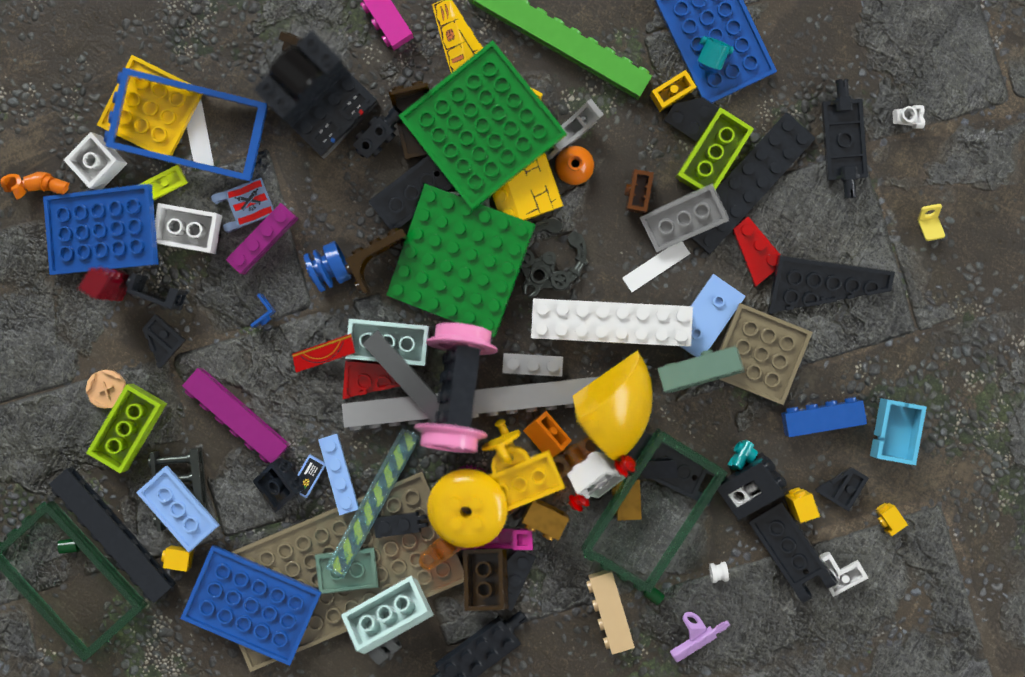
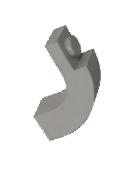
M592 99L587 101L573 116L561 125L566 131L567 136L545 153L548 160L558 155L563 149L580 138L604 115Z

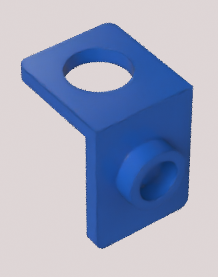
M260 293L257 296L268 312L250 324L252 328L260 324L261 326L267 324L271 320L270 316L276 312L265 296Z

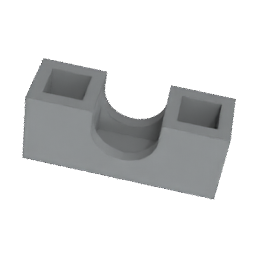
M504 353L503 373L562 377V356Z

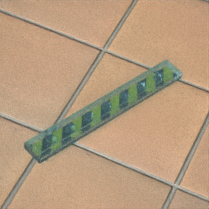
M402 427L326 566L327 570L342 578L345 577L417 445L420 436Z

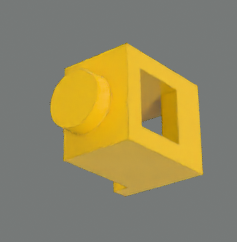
M884 503L877 507L876 513L879 515L877 519L886 528L884 531L890 536L895 535L908 526L895 505Z

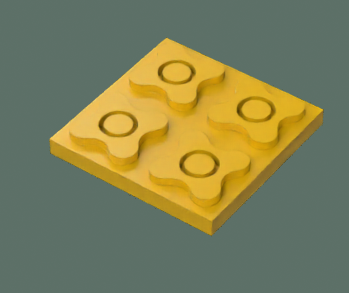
M131 55L125 67L188 83L134 55ZM129 77L117 136L145 150L172 156L202 94ZM119 84L116 85L97 123V126L107 131L110 128V123H108L109 113L114 110L115 105L112 102L115 91L118 92Z

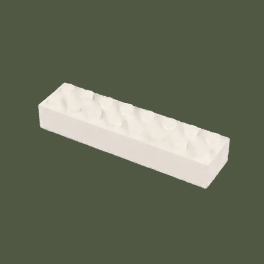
M533 298L531 338L691 346L693 306Z

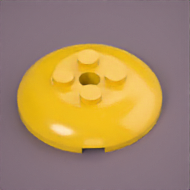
M459 469L446 474L435 484L428 498L427 512L431 526L443 540L454 546L475 548L489 543L501 532L506 522L508 505L503 489L488 474L474 469ZM469 507L472 513L467 515L461 508Z

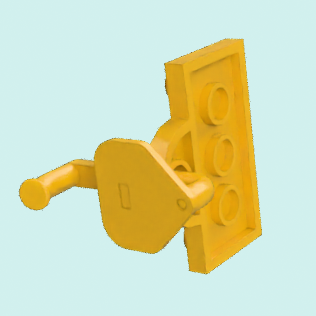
M505 419L495 422V427H498L501 436L486 442L482 446V450H497L491 465L493 473L488 475L503 489L507 499L508 511L565 488L549 450L530 457L524 449L515 446L513 442L514 439L520 436V431L515 430L509 433Z

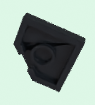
M704 97L675 102L664 121L697 142L719 107Z

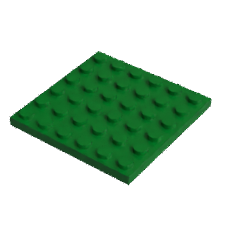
M493 40L399 115L400 119L472 210L567 136L566 131Z
M425 184L407 234L408 238L405 239L386 296L456 323L485 328L491 331L492 337H496L536 224L482 204L472 210L461 196Z

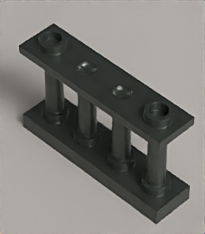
M202 447L189 449L190 453L179 456L160 457L159 451L151 452L148 457V466L151 468L152 478L161 470V465L191 464V472L189 474L176 476L182 483L190 482V484H193V492L191 493L208 511ZM154 515L153 522L154 526L157 527V532L165 530L166 526Z

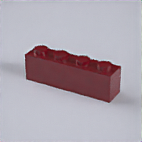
M101 266L99 268L91 267L78 289L98 300L122 301L127 294L126 282L130 275L122 270L118 271L107 267L105 269Z

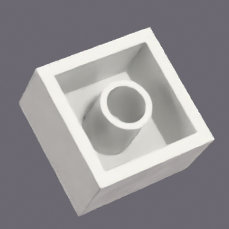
M90 132L64 159L79 178L90 189L94 190L103 189L127 165V162L115 149L106 147L103 136Z

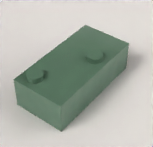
M734 346L716 352L707 350L701 352L699 357L678 363H669L664 365V367L658 368L664 392L673 393L744 373L745 370L738 348Z

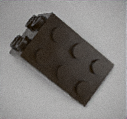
M417 81L409 87L404 88L402 85L393 87L392 91L388 92L392 106H396L404 112L430 91L428 83ZM397 122L405 159L409 160L428 155L404 122Z
M392 229L387 232V237L383 239L378 237L370 241V246L355 249L352 251L353 255L345 259L347 262L345 268L349 275L354 276L357 280L354 284L359 293H364V295L372 294L364 278L365 267L372 258L404 242L408 237L403 229Z

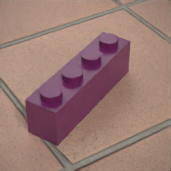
M280 203L235 249L226 261L240 274L245 275L299 218L286 205Z

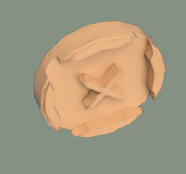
M101 370L91 375L87 381L86 394H88L90 402L96 407L103 409L113 408L125 388L126 382L122 375L116 371Z

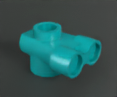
M748 440L738 442L733 450L735 454L731 457L727 466L733 470H742L746 462L748 464L753 462L758 454V451L753 448L754 444Z

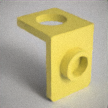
M941 204L921 208L918 223L926 241L945 237L938 218L942 208ZM930 210H935V211H934L933 213H931V214H925L926 212H928V211H930Z

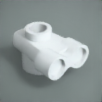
M913 105L903 109H894L893 123L909 125L913 129H923L925 126V119L923 118L924 106Z

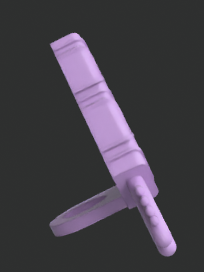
M686 612L683 615V621L689 631V640L675 647L670 653L676 662L685 659L688 655L716 639L717 633H721V631L726 630L730 626L729 622H721L714 629L710 626L706 628L698 615ZM687 617L694 618L697 623L690 622Z

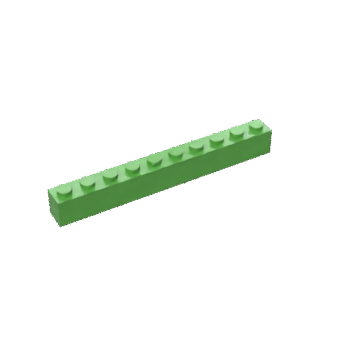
M469 0V3L637 100H639L652 77L649 74L650 72L644 67L640 66L638 68L632 65L633 62L626 57L620 58L615 55V51L611 48L601 47L595 39L582 36L581 32L574 27L568 28L559 18L554 17L553 19L547 16L545 10L539 7L535 9L530 6V2L527 0Z

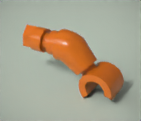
M39 171L23 177V180L17 174L5 175L0 180L3 190L5 192H13L16 200L23 197L27 191L42 190L64 195L69 188L68 182L54 178L49 173Z

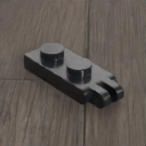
M419 512L374 517L375 536L380 538L421 532V528L428 527V522L420 523V520L427 519V514L419 515Z

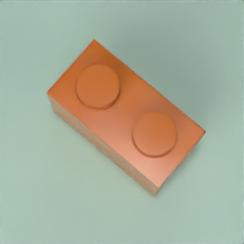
M547 411L534 419L523 430L541 452L549 450L552 458L563 451L572 441Z

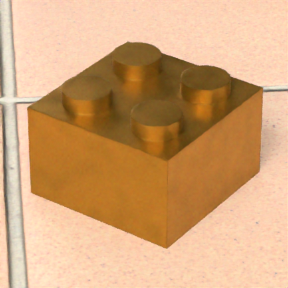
M540 499L529 502L522 516V523L525 524V528L533 532L538 530L543 533V537L551 541L553 539L559 540L569 520L566 512Z

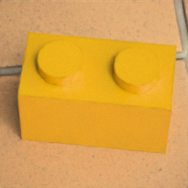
M685 70L654 89L649 96L659 112L693 92L696 85Z
M794 488L789 490V494L784 495L789 511L798 522L803 523L820 517L813 495L810 492Z

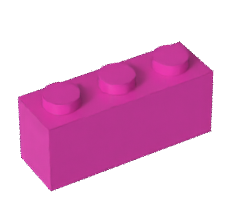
M362 0L363 2L360 3L366 14L370 12L373 19L371 22L376 30L381 29L384 34L381 38L387 47L391 46L393 50H396L414 38L411 30L391 0Z

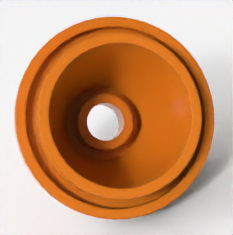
M569 146L558 154L555 161V170L563 182L570 185H580L586 182L593 174L594 160L590 152L585 148ZM573 160H577L579 162L578 167L572 166L571 163Z

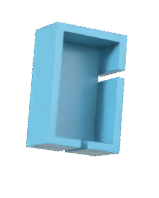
M880 398L874 431L877 439H873L870 456L916 465L927 407Z

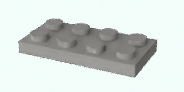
M713 183L640 216L641 222L656 252L729 221V217Z

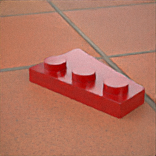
M748 216L735 226L732 231L745 259L754 287H756L775 271L780 253Z
M355 360L345 361L343 399L400 387L380 363Z

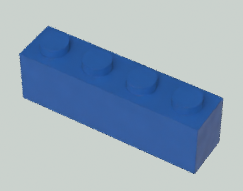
M856 397L845 398V402L837 403V400L826 401L823 406H818L817 403L808 404L806 409L798 410V407L786 408L787 412L781 413L784 434L787 437H794L865 425L867 420L864 402L857 400Z

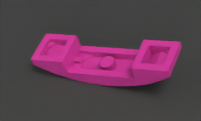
M503 528L492 541L475 548L455 546V550H533V531L521 528Z

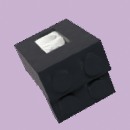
M762 452L756 456L752 463L724 478L716 487L738 520L782 497L788 488L786 480L776 471L774 463ZM737 492H742L744 497L739 496Z

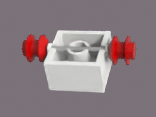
M597 451L590 453L586 460L575 465L573 470L567 474L576 496H569L570 507L575 511L582 512L583 505L585 507L590 505V497L600 498L628 477L629 470L631 472L635 471L636 464L633 458L621 455L622 461H614L605 453Z

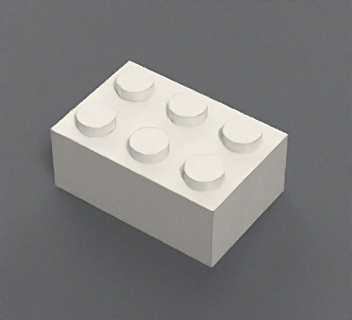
M158 203L155 217L157 244L216 254L222 215Z

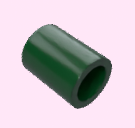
M79 539L59 540L57 545L59 554L79 552Z
M651 584L643 592V596L656 606L665 597V594Z

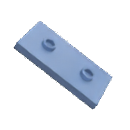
M712 274L691 304L693 306L691 346L680 347L694 357H699L701 352L709 350L735 313L738 304L746 296Z
M168 466L160 470L136 492L188 553L219 526L218 522Z

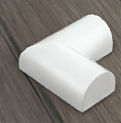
M830 552L819 555L837 579L838 584L829 588L833 597L868 579L865 570L858 560L840 569Z

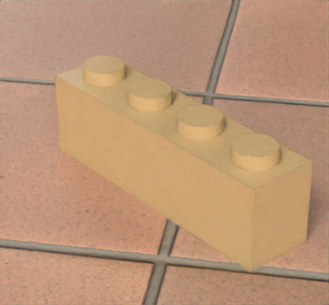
M611 568L588 575L590 581L586 583L589 593L593 592L595 600H592L595 612L599 611L601 616L600 619H597L600 630H605L607 636L603 638L606 650L610 649L613 655L635 648Z

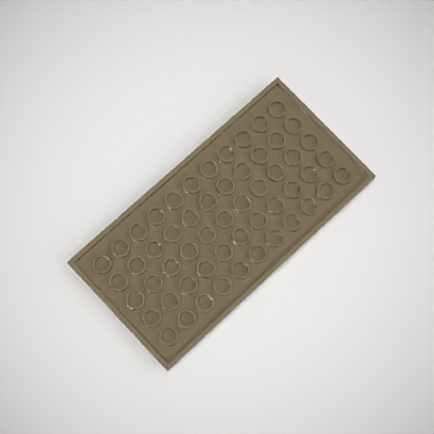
M423 471L393 483L375 517L419 512V515L427 514V519L420 520V523L428 522V527L421 528V532L376 538L374 521H372L357 549L375 547L379 587L321 594L297 652L347 632L342 614L410 576L418 580L426 598L464 582V568L455 550V546L443 540L435 532L429 521L427 504L431 489ZM371 493L357 498L360 510L339 515L338 509L335 507L231 552L319 590L315 554L341 550ZM239 644L250 672L277 661Z

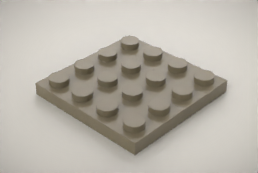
M739 303L720 350L736 346L739 350L745 372L719 380L784 405L813 332Z

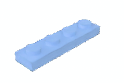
M334 434L318 439L339 515L360 510L339 435Z

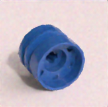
M336 241L323 246L324 256H321L316 249L313 250L315 260L310 253L304 254L307 272L320 292L326 291L324 281L329 288L333 287V277L340 284L352 279V275L350 276L345 268L347 262Z

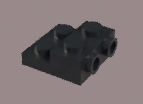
M283 457L273 461L253 480V483L275 513L305 489L302 478L295 475L291 469V463L288 460H284Z

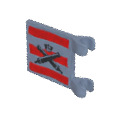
M262 178L211 196L215 204L228 200L236 221L223 225L226 233L265 219L274 210Z

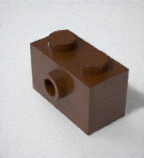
M633 170L630 184H626L624 195L628 196L625 211L641 214L647 212L653 172Z

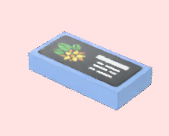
M309 454L297 475L303 480L305 489L300 495L308 498L326 467L325 462Z

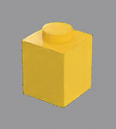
M174 545L167 547L161 557V561L164 562L163 568L187 572L192 567L194 549L188 553L184 547Z

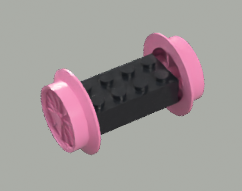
M441 323L436 325L435 337L426 340L428 346L446 352H444L442 357V364H444V372H441L440 375L442 387L437 396L439 410L434 418V422L437 425L417 424L414 426L416 430L422 433L421 446L441 451L476 453L478 440L487 437L486 433L470 428L480 355L495 354L498 350L490 344L491 331L468 324Z

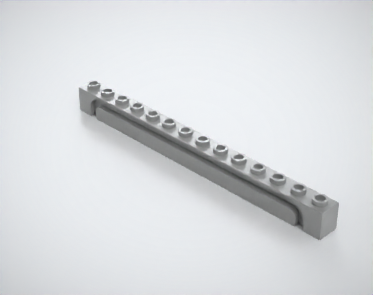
M599 377L475 389L472 418L479 417V413L495 416L498 415V411H506V414L518 413V409L534 412L537 411V407L553 410L557 409V405H565V408L575 407L573 395ZM410 396L342 404L344 428L349 427L350 431L360 430L361 426L369 425V428H380L381 424L389 423V426L401 425L400 422L408 421V424H418L420 420L428 419V422H432Z

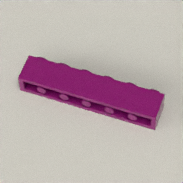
M197 368L182 385L189 397L196 398L201 402L199 405L204 410L214 413L216 415L214 418L222 425L225 423L230 427L229 431L237 438L240 436L250 450L253 451L255 449L260 454V459L268 464L277 460L291 445L204 368Z

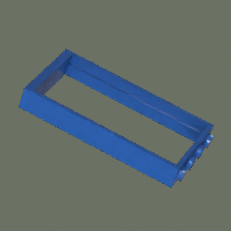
M123 67L122 72H119L117 77V84H119L118 92L115 91L113 95L114 110L110 111L108 117L110 128L104 135L106 147L235 179L252 181L268 111L267 103ZM129 77L258 108L243 173L115 143Z

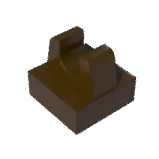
M281 31L278 39L284 41L282 51L290 54L293 53L295 46L303 38L286 31Z

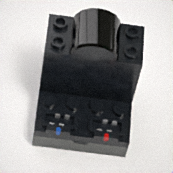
M312 30L297 45L284 50L270 66L269 73L253 88L323 159L379 105L377 99L347 70L342 60Z

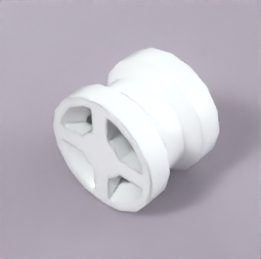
M721 562L718 565L714 563L709 564L712 583H717L719 580L729 581L726 562Z

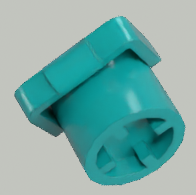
M703 36L699 43L703 48L698 61L711 68L721 70L727 55L732 54L734 47L720 40Z

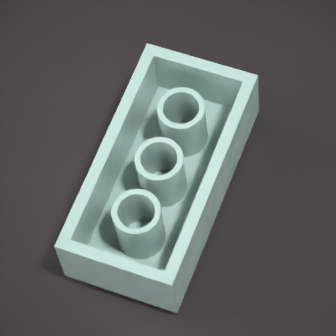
M349 319L348 334L352 336L355 353L345 356L346 359L377 361L362 343L378 330L408 364L426 366L428 353L426 340L429 338L430 326Z
M410 576L341 616L356 651L366 654L434 616L418 580Z

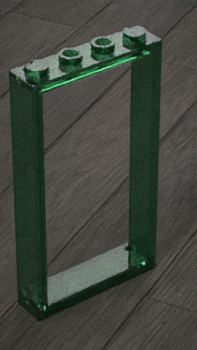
M657 428L635 462V471L629 472L628 477L624 479L581 546L585 558L592 562L594 560L601 563L600 566L606 571L610 572L613 570L621 580L625 582L629 580L634 583L633 586L639 591L643 592L646 590L649 593L728 474L722 467ZM664 442L714 473L715 476L648 579L644 581L593 550V547L660 443Z
M55 501L43 502L35 509L37 512L33 516L29 515L21 521L22 526L19 529L14 528L6 535L8 539L4 542L0 541V571L82 661L85 662L148 604ZM46 513L51 516L132 605V608L88 648L2 555L5 550Z

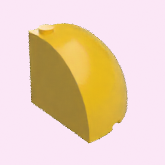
M638 350L573 395L578 422L601 450L614 461L620 460L621 455H627L634 448L644 433L651 414L653 401L651 378Z

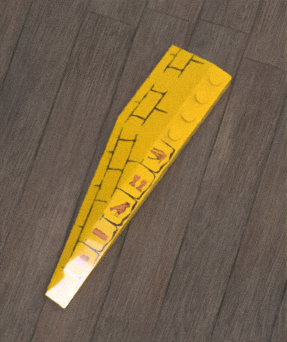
M441 0L432 4L447 62L452 73L479 52L483 46L474 36L472 29L465 22L464 17L453 0ZM545 153L492 195L498 211L523 220H529L564 206Z

